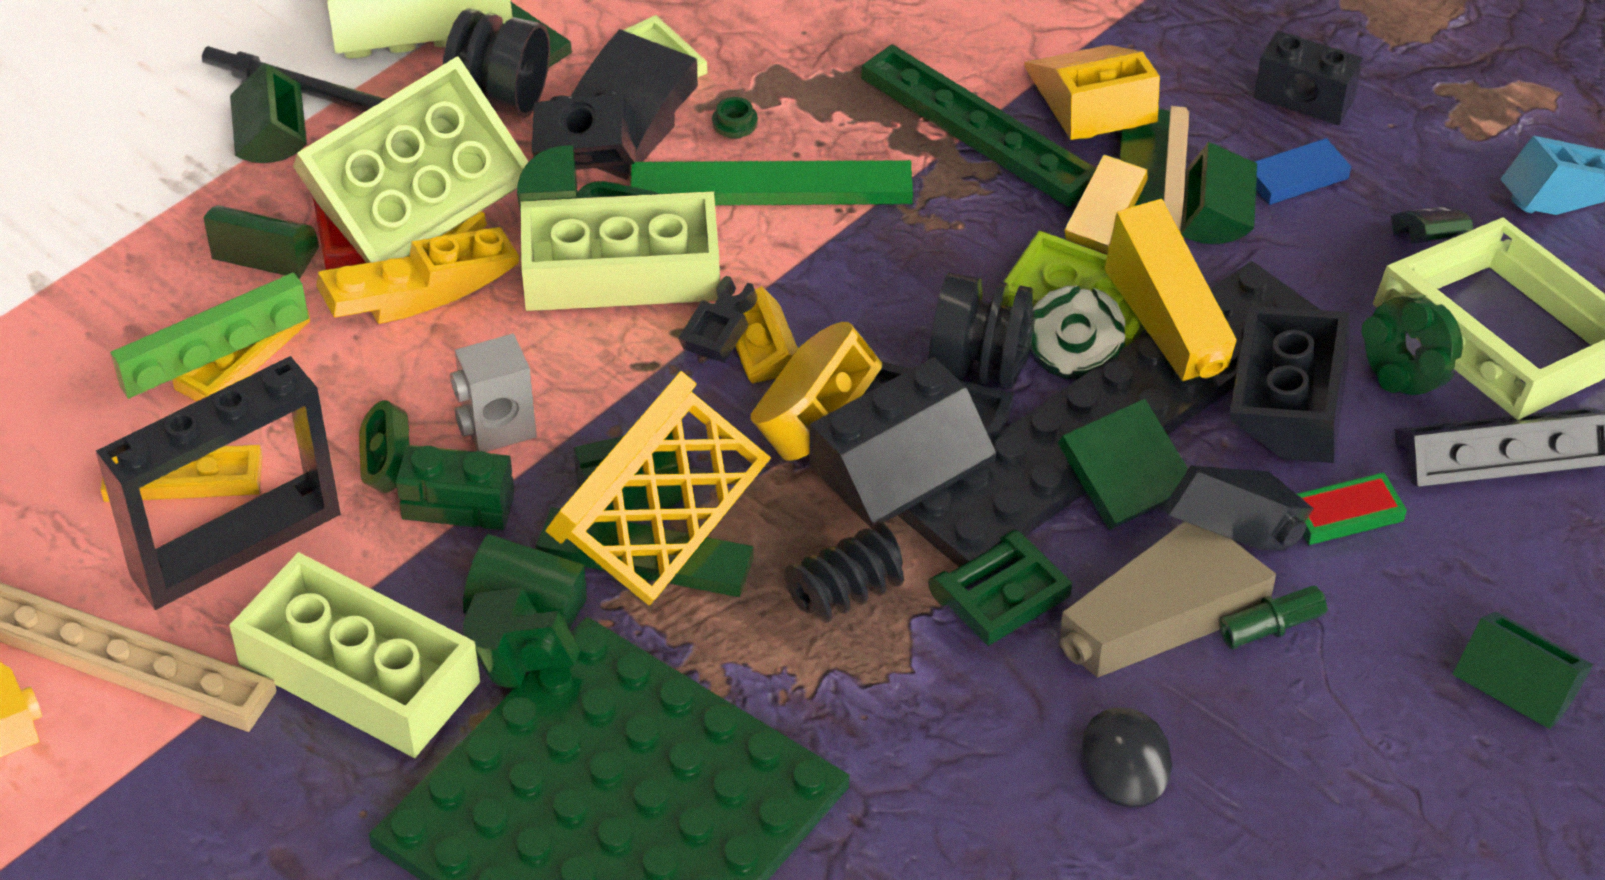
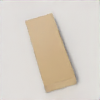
M1171 106L1163 201L1180 232L1184 199L1189 111H1187V107Z

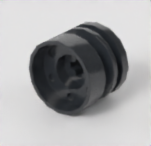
M467 8L461 11L453 23L447 38L442 65L458 56L494 111L526 118L534 111V102H539L544 90L549 69L550 37L546 26L541 23L514 17L503 23L502 17L497 14L488 13L485 15L479 10Z
M948 272L944 279L936 307L928 360L935 357L958 380H962L965 376L971 360L979 361V382L983 385L990 384L996 364L1001 365L999 387L1014 390L1018 376L1023 366L1027 363L1035 325L1033 288L1019 285L1011 307L1007 306L1009 284L999 282L991 302H984L981 278Z

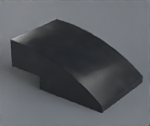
M619 29L591 63L571 97H589L601 91L624 93L637 113L635 162H643L675 127L674 112L698 87L697 58ZM591 125L583 127L579 133L585 132ZM632 164L600 167L597 169L627 180L631 176Z

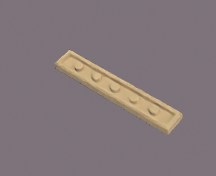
M0 582V642L246 732L252 729L277 692L273 679Z

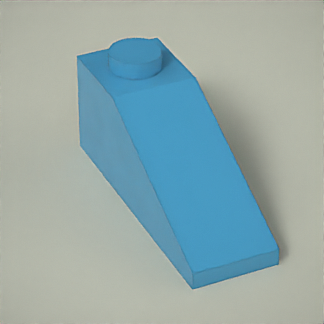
M1533 135L1501 177V181L1512 193L1511 200L1513 203L1528 213L1538 211L1558 215L1605 202V150Z

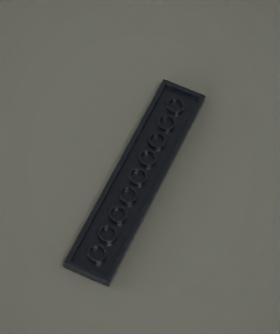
M1250 261L1210 289L1236 338L1228 368L1209 378L1198 376L1182 381L1150 334L1146 332L1120 350L1119 354L1102 366L1095 367L1001 432L1000 436L990 439L996 452L995 461L900 513L898 516L958 567L1002 542L1000 537L1014 529L1026 536L1087 493L1057 443L1063 435L1143 399H1146L1165 432L1169 435L1234 388L1249 306L1321 309L1255 262Z

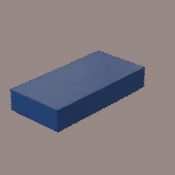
M1325 138L1255 161L1257 163L1256 190L1269 205L1349 179L1351 165L1331 142Z

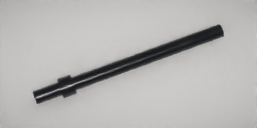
M206 46L202 52L203 63L231 71L233 77L247 80L264 64L258 56L243 51L234 54ZM269 64L300 83L301 93L365 112L386 100L385 98Z

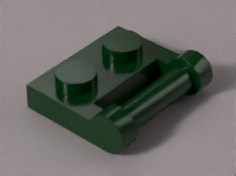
M1015 529L1001 536L1002 542L978 557L950 573L941 571L928 580L930 592L940 605H948L987 646L1071 597L1072 582L1021 532ZM1009 562L1013 564L969 591L965 589Z

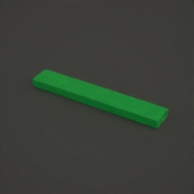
M911 160L635 162L631 168V187L654 191L659 194L714 192L715 205L912 204L913 198Z

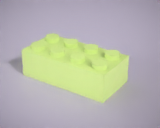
M714 192L521 201V264L526 311L701 302L702 300L716 301L718 298L716 289L720 282V264Z
M299 552L230 624L239 666L253 673L273 679L275 685L413 758H416L480 683L475 641Z

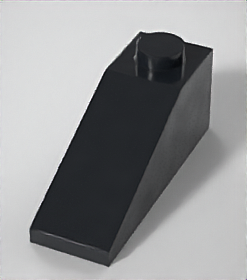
M1190 465L1162 510L1169 516L1260 550L1286 551L1287 548L1293 546L1303 536L1306 530L1305 521L1314 508L1269 471Z

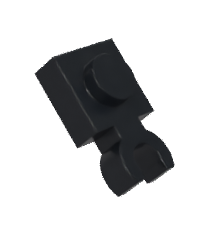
M725 276L717 285L716 293L718 298L713 304L702 300L678 337L683 349L725 363L748 326L743 313L752 309L757 301L758 295L753 284L747 283L740 294L732 296L736 290L735 284L731 277Z

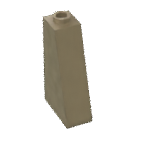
M1183 522L1063 611L1059 646L1073 663L1083 665L1097 678L1220 630V617L1229 616L1261 604V599L1268 595L1272 597L1276 573L1232 539L1188 522Z

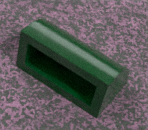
M265 62L230 95L235 156L255 163H272L287 159L307 145L301 84Z
M1208 142L1185 170L1181 235L1199 243L1223 244L1238 240L1250 233L1255 228L1257 163Z
M573 145L549 148L534 156L521 172L517 185L520 214L521 201L577 199V175Z
M221 205L212 207L203 217L211 257L214 260L285 276L294 272L297 278L300 279L319 248L316 231L311 225Z
M487 534L474 557L468 573L463 596V613H467L475 593L523 587L537 613L559 611L567 627L570 629L587 600L584 565Z
M1495 611L1480 618L1452 675L1551 729L1560 720L1576 697L1593 664Z

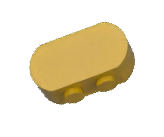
M839 322L812 336L797 349L752 411L751 421L782 459L792 461L810 454V423L861 397L881 370L882 362L851 323Z

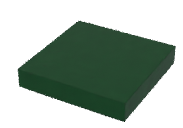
M1146 399L1063 435L1057 442L1109 530L1165 505L1188 470Z

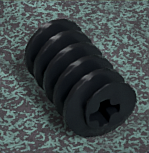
M876 522L872 529L865 528L859 530L854 538L845 537L841 539L836 547L827 546L823 548L819 556L809 555L805 557L801 565H788L785 570L788 591L794 602L804 613L814 612L822 622L827 623L832 619L831 603L840 613L845 614L851 608L849 594L857 604L863 605L869 599L866 586L878 596L886 592L884 577L893 586H901L904 582L901 550L890 528L884 522Z

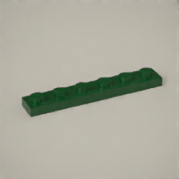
M893 44L861 66L862 80L1067 207H1070L1082 197L1097 169Z

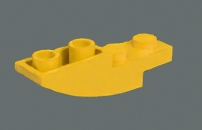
M501 227L481 229L411 241L410 256L318 271L316 287L333 317L371 311L377 323L382 324L408 318L454 302L496 280L518 265L520 256Z

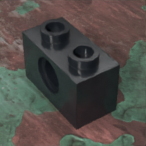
M1277 30L1260 57L1254 98L1339 126L1355 99L1363 57Z
M601 91L594 96L579 98L555 96L550 101L534 102L532 154L536 156L549 148L573 145L576 170L635 164L637 113L624 93ZM591 125L585 132L579 133L583 127Z

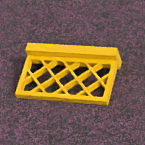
M682 371L679 372L569 499L545 530L561 545L566 539H569L648 606L653 603L771 459L770 456L691 392L697 383ZM688 412L706 425L708 439H684L681 420ZM672 431L673 440H665ZM721 450H736L752 463L751 467L746 473H725ZM654 451H675L679 474L655 475L652 458ZM687 451H710L713 473L690 474ZM643 465L644 475H635ZM715 484L719 503L718 507L696 508L692 485ZM727 484H736L728 493ZM681 485L685 509H660L657 486ZM625 486H646L649 509L625 510L622 489ZM613 501L614 510L604 511ZM698 519H707L699 529ZM662 520H686L690 541L687 544H666ZM616 521L619 546H603L586 531L594 522ZM627 521H651L655 544L630 545ZM657 555L660 577L653 586L634 572L632 556ZM668 555H677L669 565Z

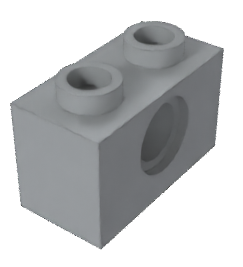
M514 333L456 349L457 371L450 373V380L457 401L462 403V406L454 409L461 435L463 437L471 435L477 451L484 452L536 438L530 367Z

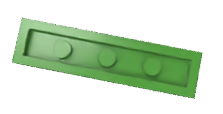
M293 272L111 351L120 388L129 399L308 320L309 315L303 285Z

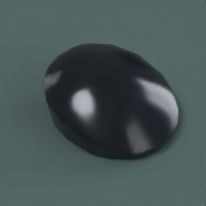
M1125 707L1104 710L1094 716L1084 731L1082 743V766L1087 781L1098 794L1111 803L1120 806L1141 808L1154 803L1163 794L1172 770L1169 741L1158 723L1144 712Z

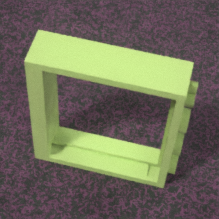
M1502 217L1386 266L1373 305L1378 307L1391 298L1408 293H1420L1426 295L1427 297L1424 298L1432 301L1435 305H1444L1455 317L1463 340L1462 356L1456 359L1454 370L1517 420L1605 379V294ZM1503 233L1512 238V241L1510 239L1501 241ZM1490 267L1591 346L1542 369H1538L1438 289Z

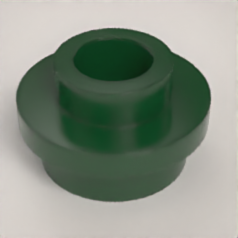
M729 97L723 99L717 105L712 115V125L718 134L731 139H739L755 131L758 125V115L748 100L741 97Z

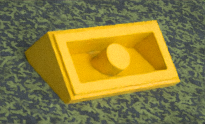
M762 286L755 290L758 296L753 308L743 313L748 326L735 345L748 380L752 384L777 378L798 349L781 306Z

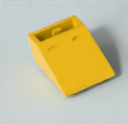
M1105 45L1025 62L1026 71L1070 140L1088 139L1098 134L1132 129L1137 126L1158 122L1160 75L1143 51Z

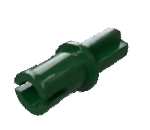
M1314 585L1276 599L1268 595L1263 597L1261 604L1229 616L1220 617L1219 627L1222 637L1231 650L1271 634L1279 638L1285 635V629L1325 615L1328 611L1326 598L1323 591H1320Z

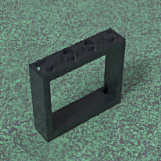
M291 356L96 450L130 577L154 610L177 600L341 515L318 388ZM292 413L303 475L155 549L139 488ZM115 456H117L118 459L117 464L112 460V458Z

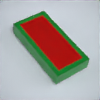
M1385 472L1297 494L1314 508L1305 521L1306 530L1303 536L1308 545L1404 522L1407 511Z

